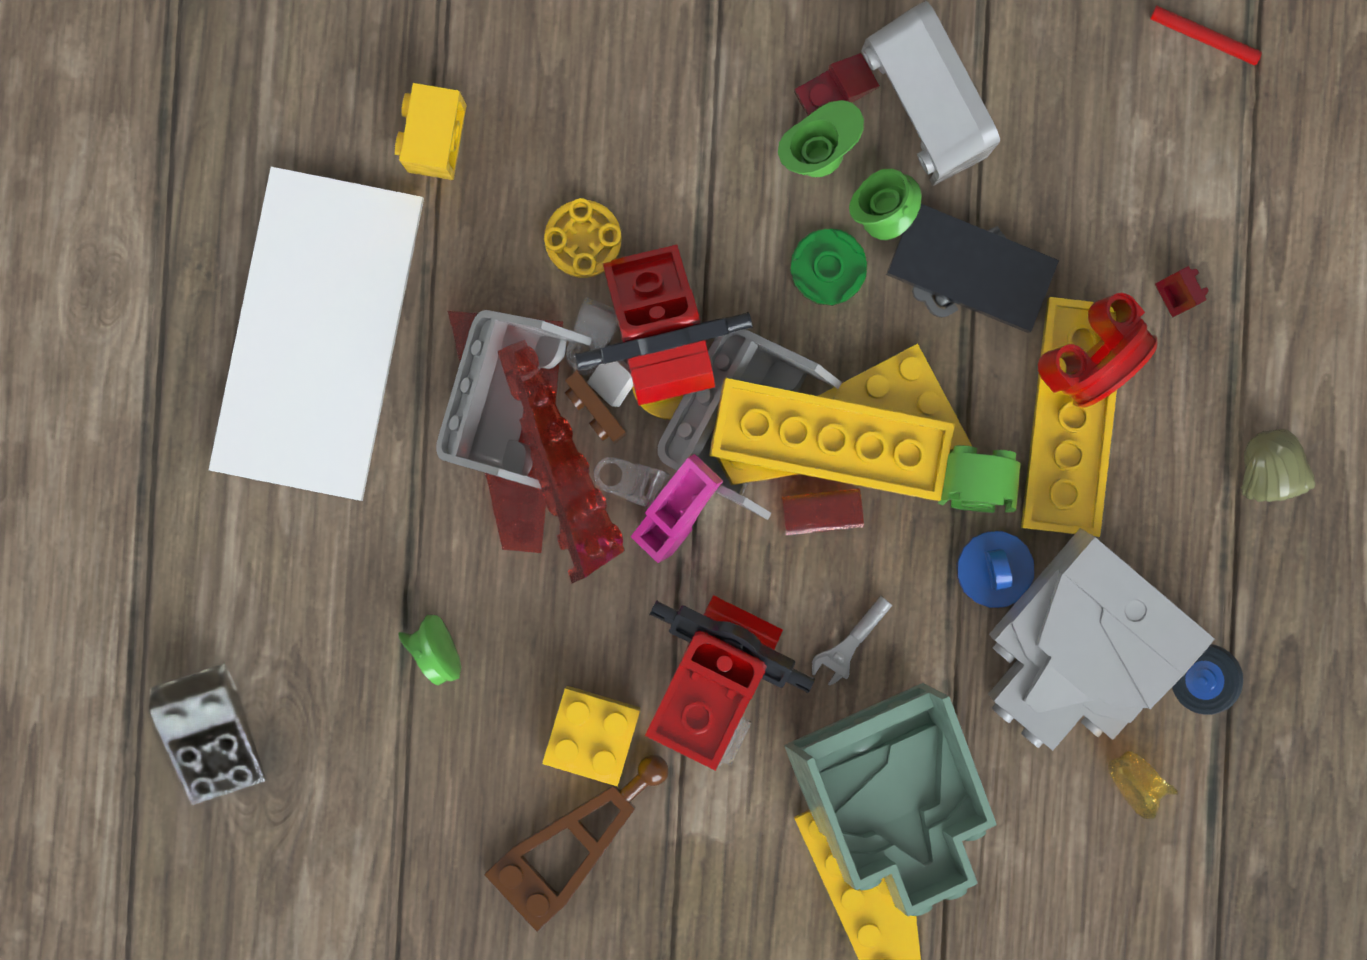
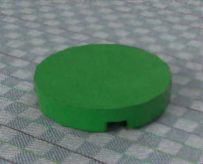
M820 229L809 233L798 243L792 254L790 273L794 286L804 298L818 305L833 306L848 301L858 293L866 279L867 261L863 247L852 235L840 229Z

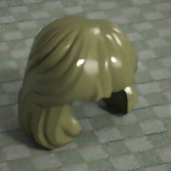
M1285 429L1262 431L1257 433L1248 442L1244 451L1245 474L1243 484L1240 487L1242 495L1246 496L1247 499H1255L1257 502L1283 501L1305 494L1309 489H1314L1316 485L1314 475L1307 463L1304 449L1293 433Z

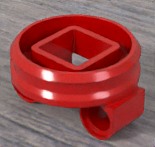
M1117 293L1094 302L1088 311V321L1102 340L1087 352L1077 345L1068 344L1044 353L1038 362V372L1041 379L1053 393L1062 391L1063 394L1069 395L1073 399V405L1077 407H1089L1108 397L1129 381L1150 360L1157 349V336L1152 335L1147 330V324L1141 319L1145 311L1132 296L1126 293ZM1110 307L1116 313V321L1111 316ZM1060 358L1066 364V373L1060 367Z

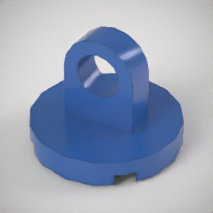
M1003 531L984 532L973 537L962 549L956 562L957 579L962 591L974 602L989 608L1007 607L1016 603L1031 586L1034 579V560L1028 547L1018 537Z

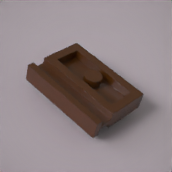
M578 371L565 380L570 388L564 393L578 410L585 406L592 414L594 419L589 424L602 441L610 437L614 444H616L627 435Z

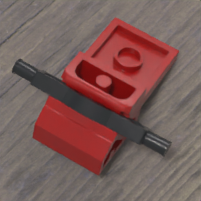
M677 244L603 263L622 342L578 354L575 353L579 370L626 359L639 406L714 388V376L705 340L753 328L749 312L700 323L696 302L688 283Z
M715 595L712 596L703 615L684 605L677 611L656 600L649 614L670 624L669 632L689 642L644 736L716 771L761 679L780 688H783L787 682L805 691L807 694L813 686L815 678L794 669L795 660L775 651L783 629Z

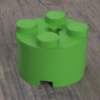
M954 446V450L948 454L941 501H938V504L944 505L948 500H952L951 508L994 513L995 505H1005V513L1015 512L1021 463L1016 461V453L1007 450H993L992 455L977 454L976 447Z

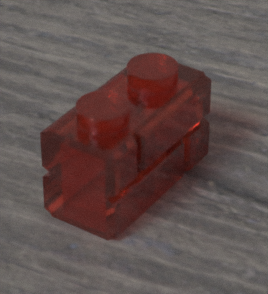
M860 488L781 497L785 536L864 527Z

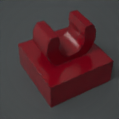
M1187 266L1155 283L1172 318L1207 300L1205 295H1207L1209 290L1207 287L1201 289L1195 278L1199 274L1197 269H1190Z

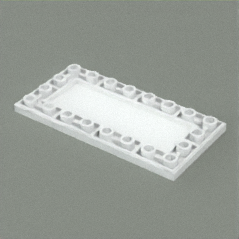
M276 167L270 168L209 465L210 471L363 501L424 202L423 197Z

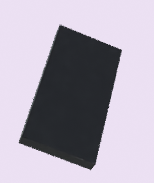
M921 204L915 220L901 235L886 275L1030 333L1059 260Z

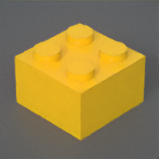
M413 83L411 94H404L401 114L406 117L404 132L399 131L397 134L395 155H399V161L408 173L454 180L467 106L460 91Z
M566 686L542 764L618 787L641 708Z

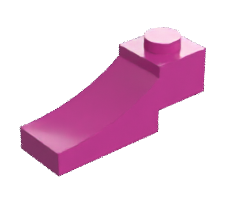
M696 454L688 457L646 510L645 514L647 516L631 535V538L657 563L671 557L693 530L691 527L723 480Z

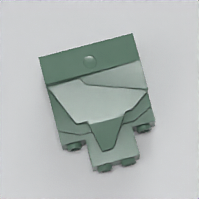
M921 683L784 745L818 830L826 837L844 881L855 890H868L878 886L882 881L881 879L884 878L895 907L906 916H919L929 912L933 908L932 905L944 899H957L965 895L968 888L978 884L962 841L977 840L986 834V830L997 824L948 695Z

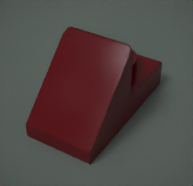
M859 53L830 64L826 72L794 89V93L807 116H809L829 102L843 100L853 103L878 89L880 85L863 55Z

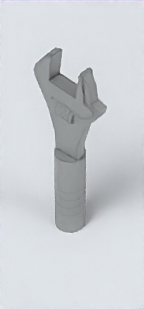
M880 596L844 641L832 649L814 656L812 660V675H815L820 666L824 664L835 671L828 683L829 686L836 683L842 677L848 679L850 661L856 648L893 605Z

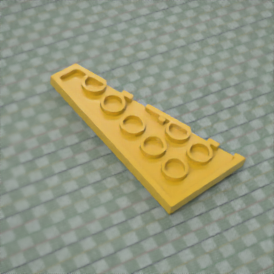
M918 344L843 382L839 389L834 387L818 395L819 397L953 423L955 427L950 450H953L954 446L957 445L972 446ZM717 458L731 486L797 475V473Z
M808 810L795 816L794 819L858 959L921 960L916 916H906L895 907L885 879L882 878L878 886L868 890H855L844 881L827 839L819 832L811 811Z

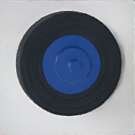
M1211 644L1185 675L1176 682L1172 689L1178 701L1190 711L1203 715L1217 714L1230 708L1239 698L1243 687L1242 669L1237 659L1229 651Z

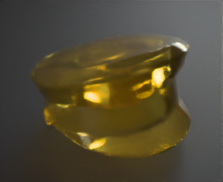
M1125 751L1119 758H1113L1109 761L1108 771L1111 779L1124 799L1142 818H1156L1160 801L1167 794L1178 795V791L1171 784L1162 779L1151 765L1132 751Z

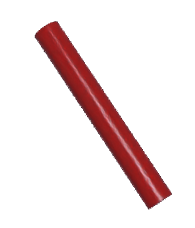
M1158 5L1155 6L1150 16V20L1254 66L1257 65L1262 55V51Z

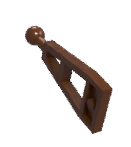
M658 755L644 757L638 765V774L621 790L614 785L516 844L484 875L536 931L540 930L568 903L636 807L631 801L648 785L657 786L666 780L669 772L666 761ZM612 801L620 811L600 839L597 840L580 820ZM568 828L587 848L589 854L558 894L523 855Z

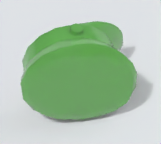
M882 169L863 181L862 185L854 193L849 204L850 215L856 222L863 224L864 229L872 237L880 240L895 238L909 228L918 214L922 198L919 184L912 176L903 174L901 171Z
M427 615L421 622L419 630L413 634L399 632L398 637L401 643L414 657L423 674L433 684L438 686L446 681L460 678L462 667L459 654L446 625L439 616Z

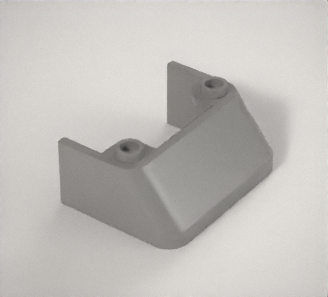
M924 1L911 8L865 39L861 52L872 71L878 68L882 74H887L921 139L920 146L922 151L917 153V156L924 171L927 174L933 173L929 179L932 186L975 165L991 154L1000 142L996 126L929 2Z
M490 310L479 312L474 318L438 436L436 445L438 457L443 461L547 491L549 483L527 477L532 468L533 458L529 446L518 442L540 367L546 369L555 367L564 358L567 341L590 346L592 338L542 320Z
M743 329L715 337L708 350L715 387L683 396L659 441L658 456L664 464L678 471L688 457L696 454L723 480L715 491L716 493L768 520L771 512L742 496L748 483L731 486L717 458L709 456L724 378L794 392L801 387L807 374L839 389L842 382L818 363Z

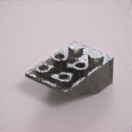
M225 663L151 687L149 713L192 805L266 781L240 696Z

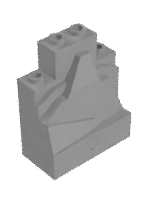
M1080 528L990 632L989 635L997 642L993 649L1009 663L1015 658L1017 661L988 695L995 702L992 709L1008 723L1016 719L1025 727L1021 734L1038 748L1044 743L1053 751L1083 715L1085 717L1081 723L1093 734L1099 737L1104 732L1113 740L1127 723H1131L1143 708L1151 709L1185 675L1215 638L1096 537Z

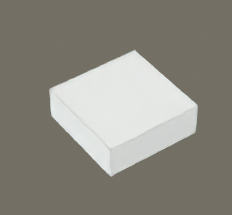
M623 360L599 364L587 382L608 404L614 407L621 405L633 387L629 367Z

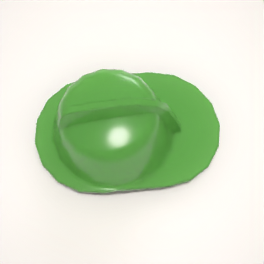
M843 100L829 102L818 108L784 133L778 146V156L781 164L789 171L811 177H824L833 173L842 162L843 155L852 149L863 133L864 118L861 110L853 103Z

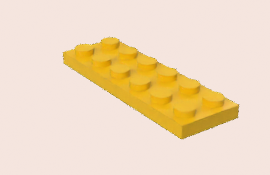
M1056 297L1047 298L1041 356L1050 350L1068 344L1077 345L1087 352L1102 340L1088 321V311L1094 302ZM1110 307L1111 316L1116 321V313ZM1060 358V367L1066 373V364ZM1038 374L1021 528L1075 534L1081 528L1094 537H1100L1117 390L1094 405L1085 408L1073 405V399L1069 395L1063 394L1062 391L1053 393Z
M724 378L709 456L941 501L948 454L950 453L955 424Z

